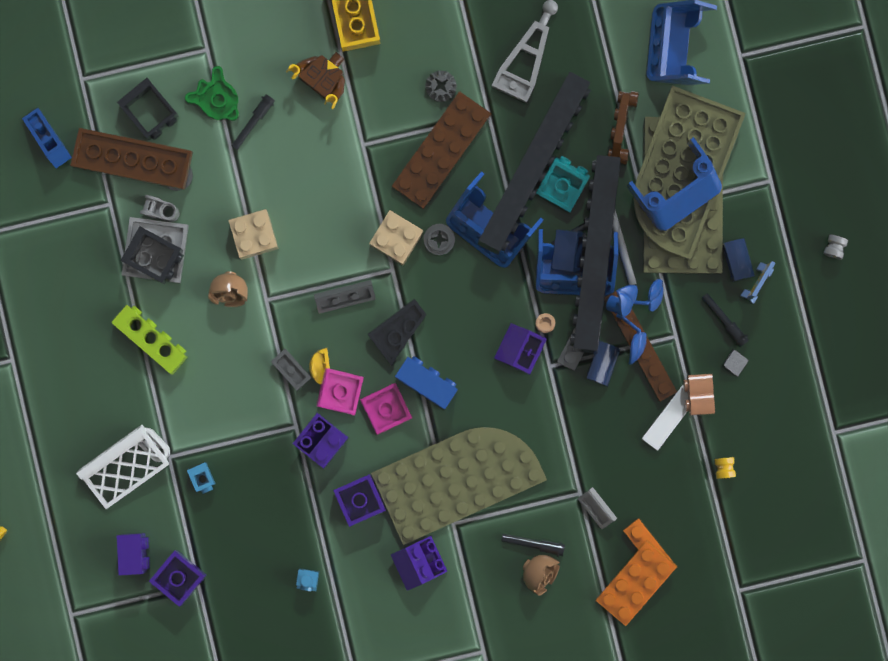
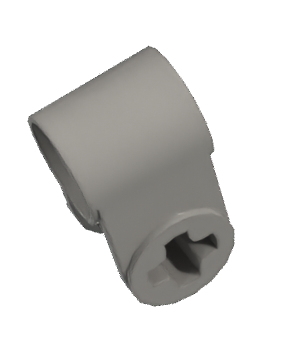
M145 195L146 201L143 210H140V214L167 222H175L178 219L180 213L175 205L159 198ZM168 208L174 209V214L171 217L165 216V211Z

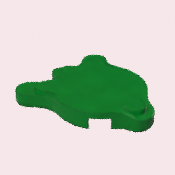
M220 66L213 67L212 80L210 82H206L203 79L199 80L196 91L185 95L187 103L199 106L209 118L236 121L239 118L237 92L232 85L225 81L223 69Z

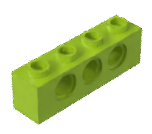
M126 305L111 323L167 372L173 375L188 358L185 355L187 351L179 344L176 346L170 342L172 338L166 332L162 331L160 333L155 329L157 325L151 319L145 320L141 317L142 312L136 306L130 307ZM139 320L141 328L138 331H133L132 323ZM150 333L156 335V341L152 344H148L146 341V337ZM164 346H169L171 349V353L167 357H163L161 354V349Z

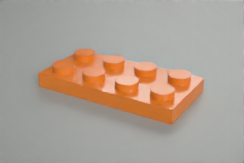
M646 540L597 597L596 602L627 626L677 568V565Z

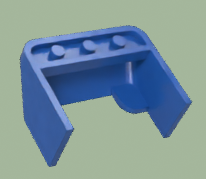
M699 0L662 3L655 6L652 13L647 77L649 80L681 85L710 83V79L696 76V69L686 64L690 28L697 27L700 24L703 11L717 10L716 5Z
M694 137L687 144L698 158L693 163V172L697 176L696 180L667 200L658 192H650L643 197L633 181L627 185L628 190L653 225L660 231L670 229L718 195L722 189L721 181L712 162Z
M481 171L455 204L446 218V223L450 229L500 267H508L535 233L543 219L540 218L532 228L524 223H518L519 226L514 235L510 233L507 238L510 242L505 252L500 251L499 255L478 245V241L493 215V212L483 205L486 195L477 186L484 175Z
M539 229L536 289L541 293L580 295L581 288L577 286L578 277L583 275V268L582 272L552 269L554 245L543 243V229ZM614 232L613 244L610 248L605 296L612 294L615 288L618 262V232Z

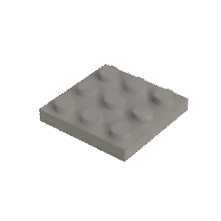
M130 217L125 251L139 226L180 247L183 250L182 254L184 256L179 265L175 264L172 270L174 275L170 282L181 283L189 225ZM146 236L133 262L161 276L174 250ZM123 263L122 276L155 280Z

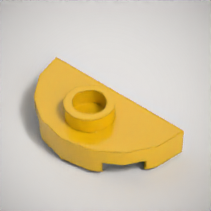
M327 348L318 350L312 356L309 363L311 377L320 385L325 368L330 369Z

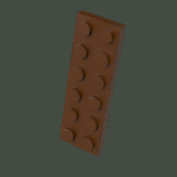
M459 91L392 187L424 209L491 116V113Z
M79 128L70 166L185 190L193 151Z

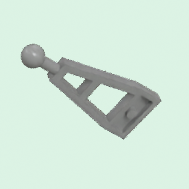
M553 0L544 2L542 7L544 13L540 21H535L502 64L491 87L527 103L535 87L549 27L546 25L550 16L554 15L558 10V5ZM535 30L542 32L538 49L526 44ZM521 50L536 57L530 82L506 71Z

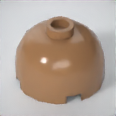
M228 271L212 280L208 298L217 305L219 302H224L226 307L242 306L248 299V287L240 276Z
M538 555L531 560L528 559L523 566V580L527 588L537 595L545 593L547 589L544 587L548 583L551 585L558 574L560 566L557 564H559V561L548 555Z

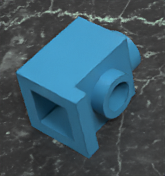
M206 462L187 470L196 492L201 491L204 494L213 490L212 486L216 483ZM200 476H206L205 483L200 482Z
M299 569L296 583L297 589L317 591L319 571Z

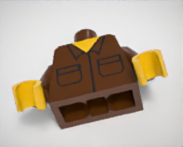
M337 52L329 60L323 55L319 57L313 56L300 61L296 65H290L286 70V73L289 71L294 73L291 77L292 79H295L298 75L302 82L325 99L324 105L327 102H331L332 109L335 108L337 101L344 93L345 78L343 77V71L338 68L344 58Z

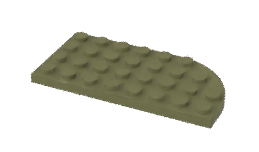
M672 86L635 183L643 197L650 192H658L667 200L697 179L693 172V163L698 158L687 144L693 137L712 162L721 181L746 113ZM633 197L637 220L649 239L663 250L691 260L714 197L666 231H660L653 225Z
M488 427L466 430L371 473L403 545L547 480L537 457L525 442L507 431Z

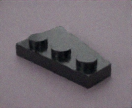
M415 299L368 333V336L391 366L427 315Z

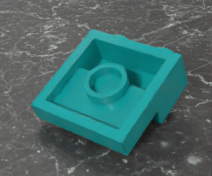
M561 156V158H555L536 194L571 212L590 175H588L587 169L581 166L576 168L570 165L571 161Z

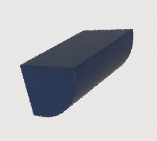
M556 230L552 269L582 272L580 260L581 256H584L582 244L583 237H586L585 232Z
M745 239L723 243V251L732 282L754 277L755 274Z
M599 341L598 354L593 356L586 379L608 387L621 349Z

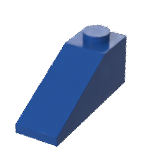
M39 108L22 118L45 156L55 168H58L72 158Z

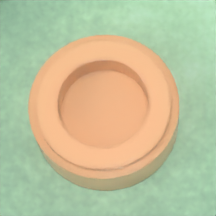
M547 313L539 315L535 323L536 328L541 333L551 332L555 327L554 317Z

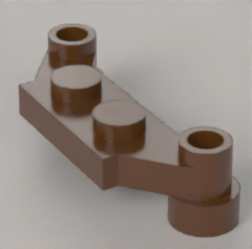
M619 91L617 103H620V107L615 109L614 120L617 121L616 128H612L611 140H614L613 149L609 148L608 156L621 157V164L627 165L629 149H623L622 142L628 107H637L639 92L631 91V93Z

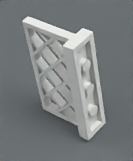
M140 425L80 468L76 474L85 481L104 508L107 509L168 466L169 462L146 433L145 427ZM143 439L149 444L148 452L137 450L138 443ZM123 453H134L133 463L122 462ZM137 454L148 455L147 465L135 464ZM150 456L159 457L163 464L158 467L149 466ZM109 463L118 464L117 474L106 473ZM121 465L132 467L131 477L120 475ZM135 467L146 469L143 478L134 477ZM94 474L103 476L101 486L94 485L89 478ZM105 476L116 478L115 488L104 486ZM119 478L130 480L128 489L118 488ZM103 490L115 491L114 499L107 503L103 497Z

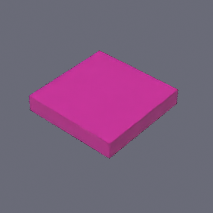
M325 368L316 406L355 415L364 377Z
M396 383L360 399L377 435L412 419Z

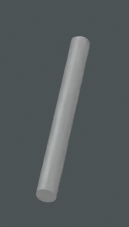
M615 210L613 232H618V249L629 285L637 284Z

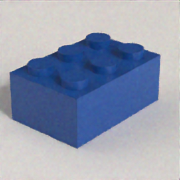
M415 356L412 359L407 357L395 378L445 410L458 391L455 388L456 383L448 378L443 380L439 377L440 373L432 367L426 369L422 366L424 363Z

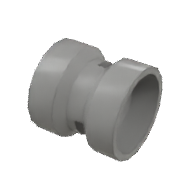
M829 235V245L825 248L823 254L832 258L842 259L844 255L843 248L847 246L848 240L836 235Z

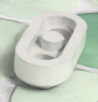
M145 428L146 433L155 445L163 449V455L167 459L170 455L169 446L154 430ZM145 439L138 443L144 451H149V444ZM150 456L152 460L162 462L159 457Z

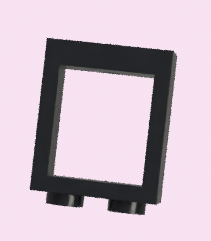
M148 78L144 79L117 102L149 141L157 139L165 127L170 128L178 121L176 118L179 115ZM151 90L171 114L151 131L147 132L128 108Z
M139 226L120 261L165 284L166 281L170 282L174 275L172 270L175 264H180L184 255L180 247ZM146 236L174 250L161 276L133 262Z

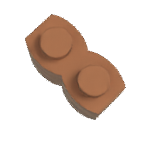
M712 374L688 375L687 380L683 381L684 392H688V400H685V410L689 411V415L714 414Z

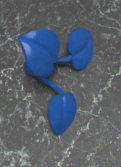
M661 279L655 280L651 285L647 301H636L638 294L636 285H627L616 290L618 297L611 295L607 301L606 309L617 313L616 317L621 318L637 332L631 342L629 365L637 361L644 352L647 337L645 332H641V329L625 316L630 313L633 304L649 305V311H655L660 306L664 294V285Z

